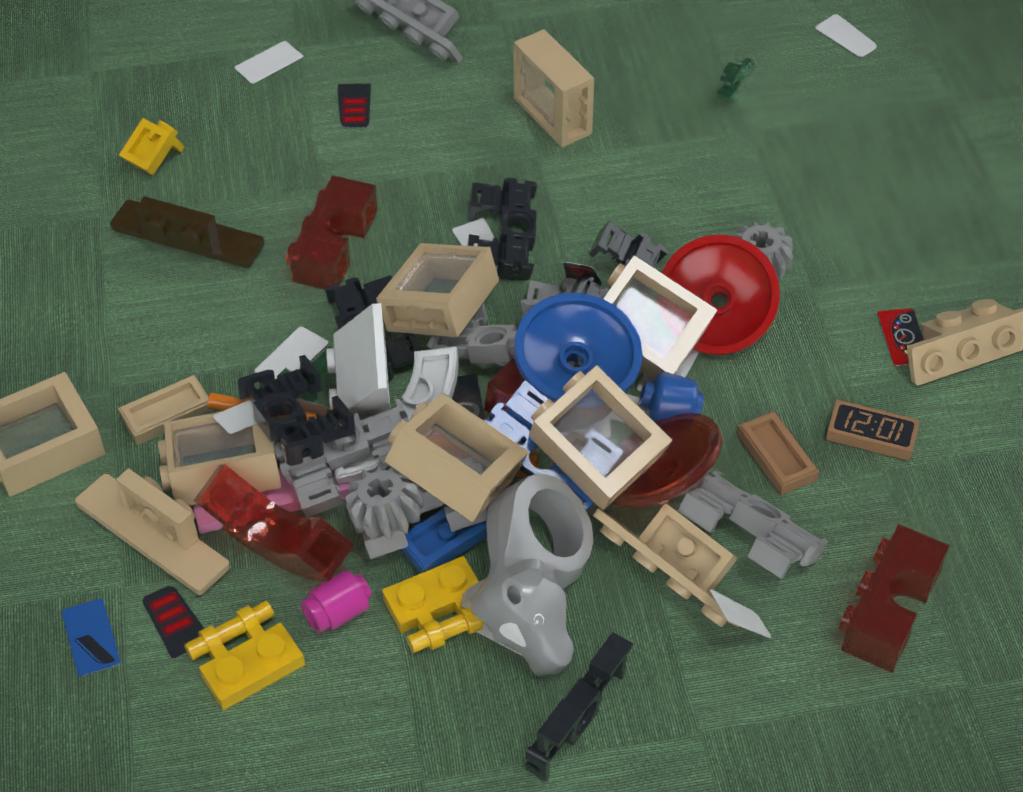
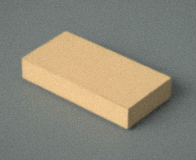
M195 375L118 408L120 418L136 445L164 434V422L206 415L214 410L208 409L207 402L209 396Z

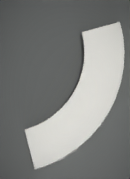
M457 347L414 352L412 376L402 396V402L409 420L422 402L429 404L441 393L452 399L458 375ZM428 431V432H427L425 435H423V436L428 439V437H429L432 433H430V432ZM353 434L335 440L334 448L339 451L349 450L355 444L356 436ZM372 455L335 469L337 483L343 484L361 480L362 470L369 473L375 472L379 463L381 464L380 458L374 459Z

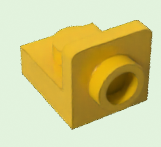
M142 118L119 153V156L126 162L153 176L171 148L182 153L185 146L176 138L178 132L167 123L159 120L157 124H154Z

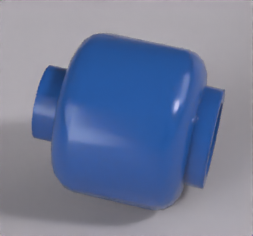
M669 372L658 373L652 383L645 381L639 397V406L645 407V413L658 426L674 431H684L690 424L696 425L704 403V393L699 392L698 384L695 380Z

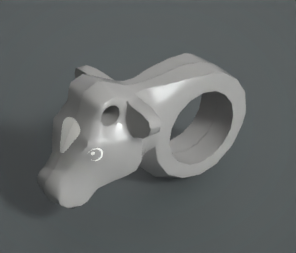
M540 473L512 484L491 501L487 514V542L491 559L490 572L487 578L471 586L462 594L461 605L465 608H472L473 614L486 623L494 640L520 653L530 666L532 672L539 677L559 674L573 660V643L566 631V593L563 589L579 579L589 560L594 541L592 524L585 507L567 484L558 477ZM529 508L538 513L547 524L553 538V554L544 549L536 539L529 523Z

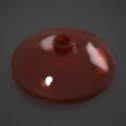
M695 413L678 414L656 421L655 423L672 439L671 444L664 455L612 503L634 509L651 508L674 501L690 492L710 473L720 455L723 437L716 422L708 416ZM635 434L631 435L617 447L623 451V454L605 478L643 444Z

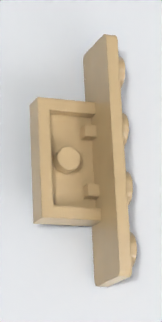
M982 299L973 302L970 308L961 311L941 312L936 316V319L921 323L922 335L925 340L909 345L907 348L911 381L916 385H921L1022 351L1023 308L1012 310L998 304L995 300Z
M129 468L116 479L109 474H103L75 499L78 508L197 595L204 594L230 569L228 559L198 539L194 522L195 513L191 507L183 500H173L163 493L158 483L148 476L142 478Z
M667 503L662 506L640 537L636 536L611 515L599 508L596 510L593 516L604 524L599 530L603 535L620 547L624 541L634 547L637 551L632 557L652 573L658 567L670 576L666 584L686 600L692 594L701 600L704 606L700 611L714 623L723 627L726 622H729L713 595H711L710 589L714 590L738 557ZM729 622L730 624H732V625H734V626H736V627H738V628L740 627V626H738V625H736V624H733V623Z

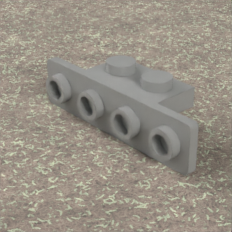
M384 0L354 1L365 13L371 15L374 11L380 15L379 19L391 29L396 30L397 27L403 29V33L415 44L421 45L424 42L429 45V50L441 60L446 61L447 58H450L458 64L462 61L463 57L454 44L444 38L460 16L454 8L440 0H389L388 3Z

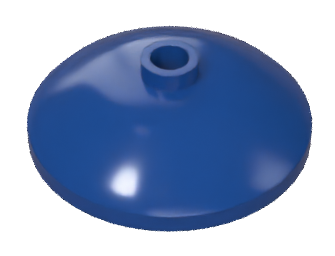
M563 293L538 302L522 318L514 341L515 361L523 379L529 382L542 395L554 402L565 394L562 390L563 387L576 373L582 371L586 375L596 365L626 393L635 382L642 364L643 355L640 336L628 316L614 304L600 297L584 293ZM568 362H577L580 367H572ZM590 391L572 408L591 409L604 406L605 404Z

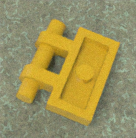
M464 556L382 589L383 601L400 633L403 634L417 627L420 630L406 636L412 653L427 647L431 650L437 649L445 645L446 639L465 631L468 634L483 629V624L485 623L473 614L472 608H465L461 605L462 594L479 582ZM456 612L457 615L437 623L436 619Z
M267 600L253 608L247 605L235 612L236 617L216 628L210 625L198 632L199 637L184 644L186 652L192 661L206 653H209L212 660L201 665L199 670L202 679L223 711L305 665L304 655L281 622L265 631L260 625L275 616ZM243 633L247 635L249 640L229 651L223 645Z

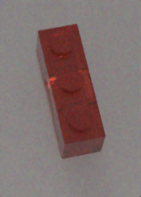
M332 175L325 190L321 189L319 191L313 212L304 218L297 241L292 242L288 247L286 263L290 265L293 283L322 290L335 283L340 287L351 266L348 238L340 236L350 235L365 239L378 213L376 185Z
M898 524L891 540L883 537L873 558V562L877 563L878 566L874 573L868 570L865 571L856 595L861 597L857 607L848 605L840 622L839 630L845 632L841 651L893 673L909 641L917 617V613L898 605L893 600V597L907 596L926 604L942 571L950 545Z

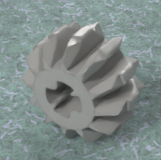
M753 220L749 227L739 225L735 234H731V236L744 239L759 248L772 263L778 281L782 280L785 272H788L792 266L794 257L792 254V238L785 236L784 227L774 229L771 227L770 221L765 225H759Z
M379 463L375 472L369 473L362 470V480L349 482L350 494L345 498L346 508L349 515H351V521L358 532L365 531L366 535L372 540L383 533L390 541L393 531L399 529L408 534V523L420 522V509L424 507L421 489L418 484L393 467L386 470Z

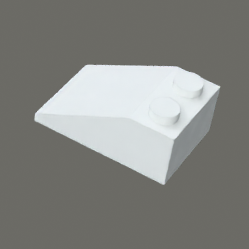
M381 303L370 305L334 333V348L326 349L328 374L336 373L337 388L329 389L330 409L333 410L332 397L338 395L352 414L358 413L360 420L390 409L386 341Z

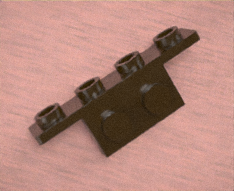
M146 196L140 202L126 200L110 222L112 231L244 268L251 267L265 245L263 236L216 224L215 215Z

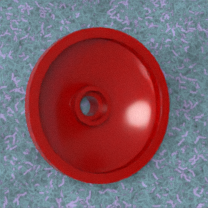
M708 235L697 238L677 250L662 270L663 275L717 309L711 323L692 349L696 352L708 355H728L740 352L759 341L769 330L776 318L780 303V286L776 271L767 256L755 245L744 239L730 235ZM657 295L661 318L669 332L675 339H678L692 317ZM716 295H723L727 302L722 307H716L712 304V299Z

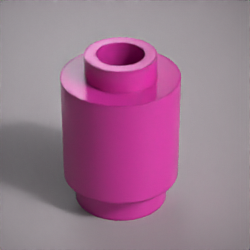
M344 570L307 593L308 598L301 601L300 606L308 623L317 633H321L326 629L332 632L368 610V598L372 596V593L361 574L353 575L350 571Z

